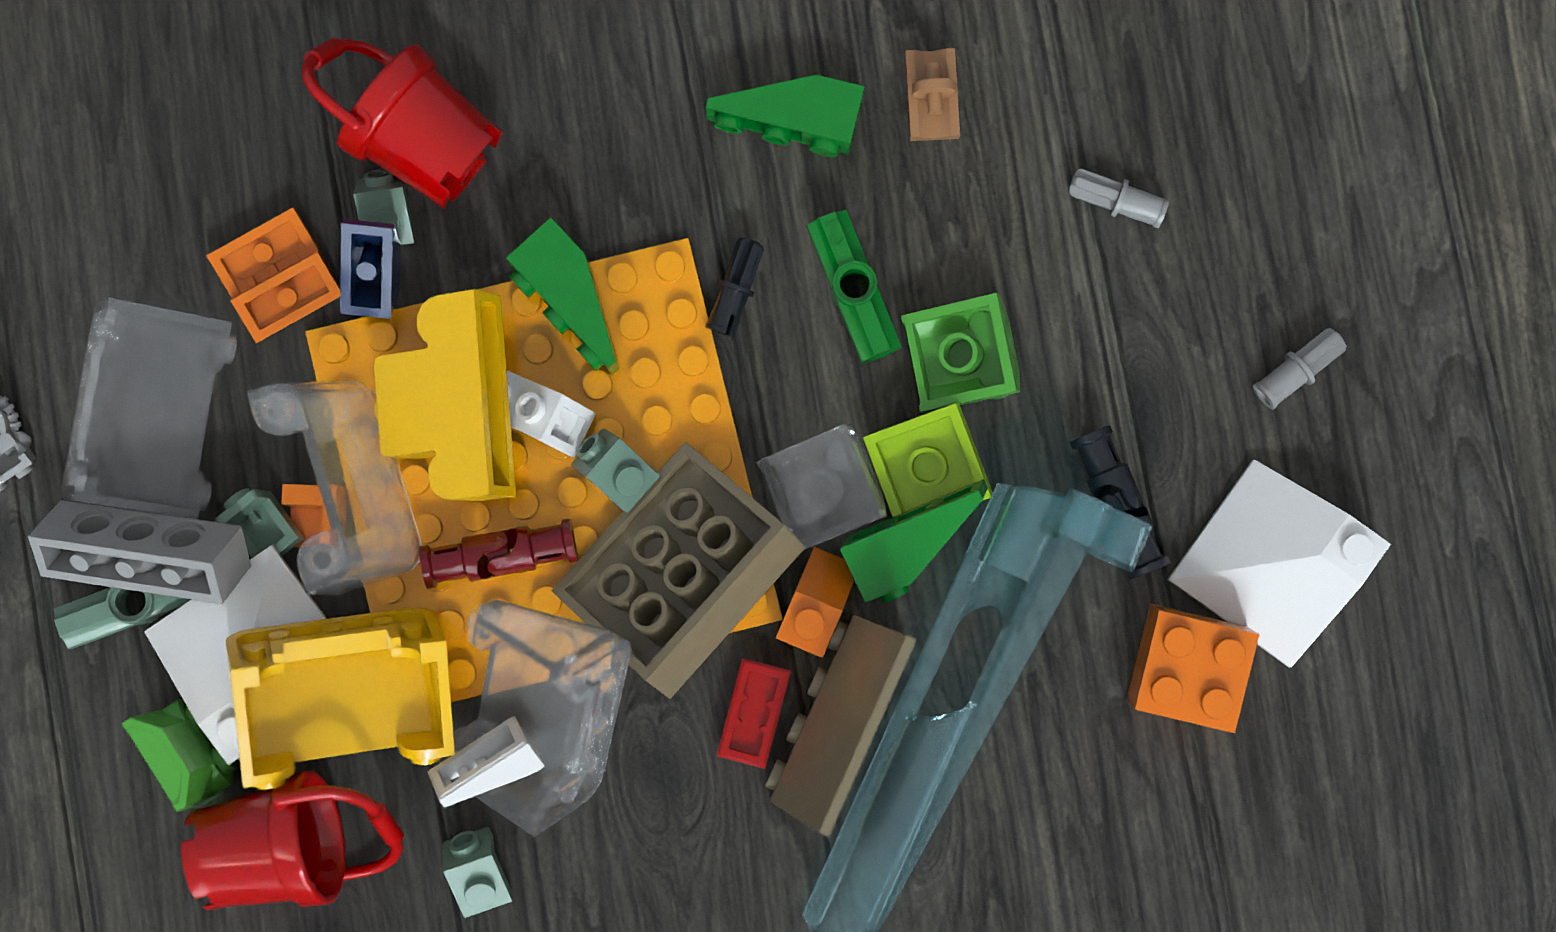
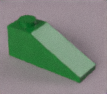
M984 479L847 536L840 550L865 603L880 597L883 603L889 602L909 591L908 585L912 584L981 503L988 489Z

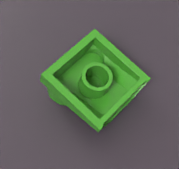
M993 293L901 315V320L907 333L920 398V413L934 411L958 401L960 405L987 399H1001L1009 394L1020 392V372L1009 318L1000 294Z
M177 699L162 710L131 717L122 723L177 812L208 803L222 794L225 788L234 783L232 772L237 769L236 762L234 761L229 765L226 763L199 727L183 699Z

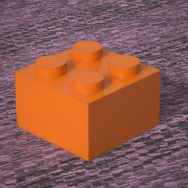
M1150 603L1126 700L1135 710L1235 733L1260 634L1247 626Z

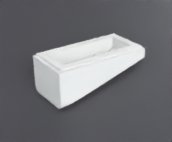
M513 716L456 752L454 756H450L430 769L428 775L439 801L444 807L526 777L539 771L545 765L533 741L516 717ZM460 777L454 782H451L452 779Z

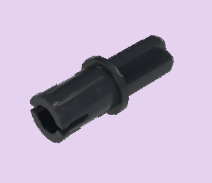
M741 237L736 241L723 280H717L716 285L720 286L705 328L735 338L747 299L754 296V292L750 289L764 252V247L759 242Z

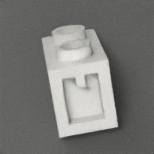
M506 370L511 428L575 458L577 450L582 444L596 413L559 392Z

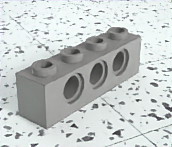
M60 500L28 535L37 567L42 577L218 604L225 602L251 567L242 526Z

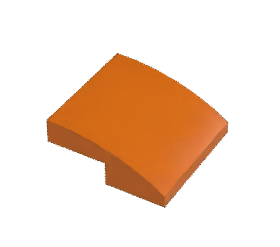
M295 206L206 255L230 294L232 305L256 343L340 297V286Z

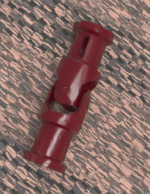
M570 518L562 520L559 525L531 530L526 525L499 532L463 537L461 543L435 548H431L429 545L419 546L421 570L427 589L436 588L437 584L462 578H468L470 582L512 573L536 570L537 564L567 559L569 562L578 561L576 540Z

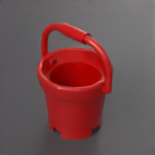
M332 37L309 50L304 55V63L301 66L304 84L310 94L327 111L343 122L336 141L339 148L358 161L369 159L428 197L443 210L447 208L448 200L454 202L487 162L484 159L485 154L482 152L484 148L489 144L496 149L504 134L502 129L484 116L437 71L435 60L419 44L415 43L407 46L395 57H392L382 49L366 42ZM344 51L363 54L385 66L362 93L350 112L321 87L314 70H319L340 57Z
M302 771L291 775L283 785L277 788L262 790L212 806L192 809L185 818L184 826L196 824L194 839L181 841L183 869L190 892L195 899L207 896L210 899L203 906L204 909L213 910L230 906L293 901L301 907L333 903L342 890L343 881L385 871L395 864L404 849L402 842L404 832L382 802H375L370 796L353 789L328 786L326 781L315 771ZM335 800L347 801L362 807L366 811L367 818L385 843L390 846L389 852L379 860L366 864L346 867L342 820Z

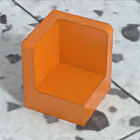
M282 484L281 504L291 507L290 518L305 537L295 547L340 549L343 506L342 489L328 485Z

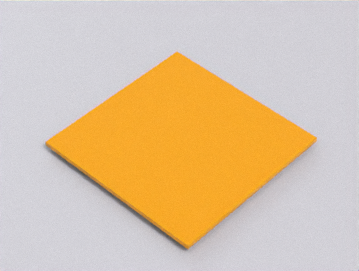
M688 238L589 262L619 364V369L613 375L604 365L595 371L576 350L582 344L579 338L570 329L562 335L542 313L548 305L536 292L528 298L513 281L477 289L501 295L506 370L559 392L596 413L584 440L590 435L598 434L600 430L606 429L626 443L657 473L679 448L687 442L752 497L712 332L710 329L705 328L706 322H708V315ZM425 302L395 309L391 319L366 316L305 331L370 613L404 608H423L434 613L446 639L451 702L623 660L551 591L578 561L569 562L567 559L537 564L536 570L512 573L470 582L468 578L438 583L436 588L430 589L426 588L422 575L419 546L429 545L431 548L457 544L461 543L463 537L499 532L526 525L531 530L559 525L562 520L569 518L573 525L579 560L623 510L571 466L577 454L573 458L525 433L511 428L516 497L484 501L442 499L434 493L428 480L429 465L434 457L409 459L385 457L381 454L378 420L374 411L376 400L375 359L382 355L420 350L428 346V343L419 335L417 328V315ZM774 584L730 633L783 620Z

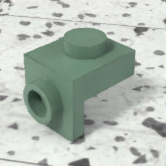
M376 169L363 175L364 178L358 179L353 192L358 219L360 221L395 224L400 245L414 243L416 235L406 192L408 184L384 169Z
M602 429L598 434H592L586 438L579 446L577 457L571 464L576 471L586 477L625 513H628L660 477L626 443L606 429Z
M249 488L240 490L224 503L223 506L226 510L215 518V521L218 523L242 526L247 550L251 558L272 544L280 555L283 556L305 539L271 491L250 490Z
M489 827L476 831H464L452 839L443 842V873L464 918L512 902V890L495 854L493 835Z

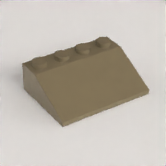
M687 442L658 472L660 477L628 513L623 511L551 590L646 682L669 699L675 695L806 548L782 522Z
M855 615L851 616L848 624L839 620L827 647L835 651L829 668L826 670L818 667L807 691L808 695L815 698L807 716L797 713L787 735L786 741L793 743L794 746L786 762L779 759L776 760L765 787L773 790L770 797L772 804L817 832L829 837L916 639Z

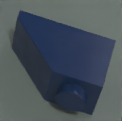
M342 219L340 314L391 319L400 291L401 246L395 224Z

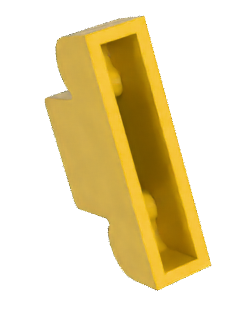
M472 289L429 298L421 306L417 315L418 332L421 338L428 343L427 348L378 356L374 361L376 386L374 411L378 420L380 452L385 457L409 459L434 457L429 465L428 480L434 493L442 499L484 501L516 497L501 295Z

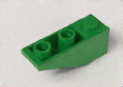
M816 74L710 97L706 104L707 120L714 122L713 126L727 133L742 134L743 129L762 133L761 138L772 144L788 146L791 141L810 145L809 150L821 156L837 157L838 152L849 155L865 86Z
M550 217L506 257L514 269L508 277L526 297L530 298L535 292L548 305L542 312L543 315L562 335L570 329L579 338L582 344L576 350L595 371L604 365L613 375L619 369V364L590 264L585 253Z

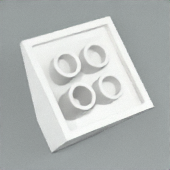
M1254 459L1247 466L1167 580L1222 620L1247 626L1259 633L1257 645L1291 668L1359 590L1391 544L1350 514Z
M273 544L250 559V569L223 604L191 599L144 631L195 721L228 765L239 758L226 650L227 637L247 629L327 619Z

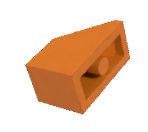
M817 547L813 548L776 639L823 658L854 583V578L845 559Z

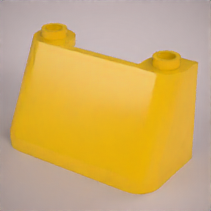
M404 608L253 628L233 633L227 637L228 668L244 788L252 786L259 789L277 788L294 774L295 762L392 747H398L403 757L411 759V762L417 765L433 764L438 762L441 757L455 755L446 639L432 611L423 608Z

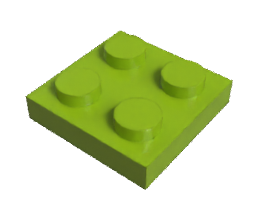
M959 401L863 437L892 517L984 479L988 488L982 501L993 496Z

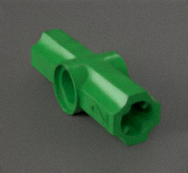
M847 210L834 211L807 224V230L831 287L832 299L837 307H839L861 364L878 360L901 349L902 346L877 287L876 274L868 265ZM849 276H857L864 280L868 291L859 298H851L842 292L840 283Z

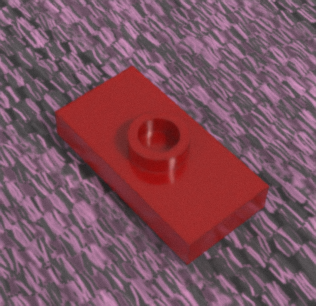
M742 658L717 752L718 757L766 769L791 673L790 670Z

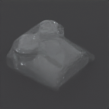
M843 424L756 461L758 468L763 472L782 523L806 547L804 550L858 528L871 525L887 517L883 492L866 449L851 424Z

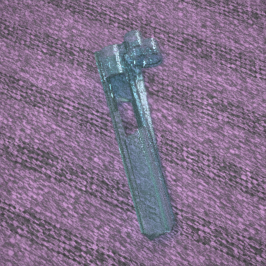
M997 482L992 497L987 504L802 914V918L811 932H879L1086 554L1133 573L1153 528L1152 525L1072 488L1069 489L1066 495L1031 486ZM986 606L996 608L1001 614L1002 629L968 705L956 712L940 716L924 717L917 715L957 625L965 616L976 609Z

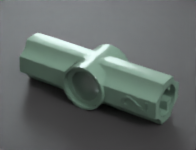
M110 587L53 608L55 614L54 622L59 636L63 639L67 649H74L136 625L150 624L158 617L173 612L191 599L143 592L146 599L145 607L140 613L133 616L128 612L125 603L128 594L133 590Z

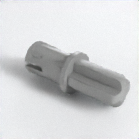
M1082 168L1075 172L1069 187V194L1072 197L1111 210L1110 216L1116 217L1117 213L1153 225L1157 229L1160 227L1169 205L1168 198H1161L1129 186V180L1123 179L1121 183Z
M1327 328L1296 353L1288 352L1285 355L1286 361L1260 382L1254 384L1253 389L1256 395L1269 409L1274 410L1279 403L1303 384H1313L1315 382L1314 376L1346 351L1347 346L1338 332Z

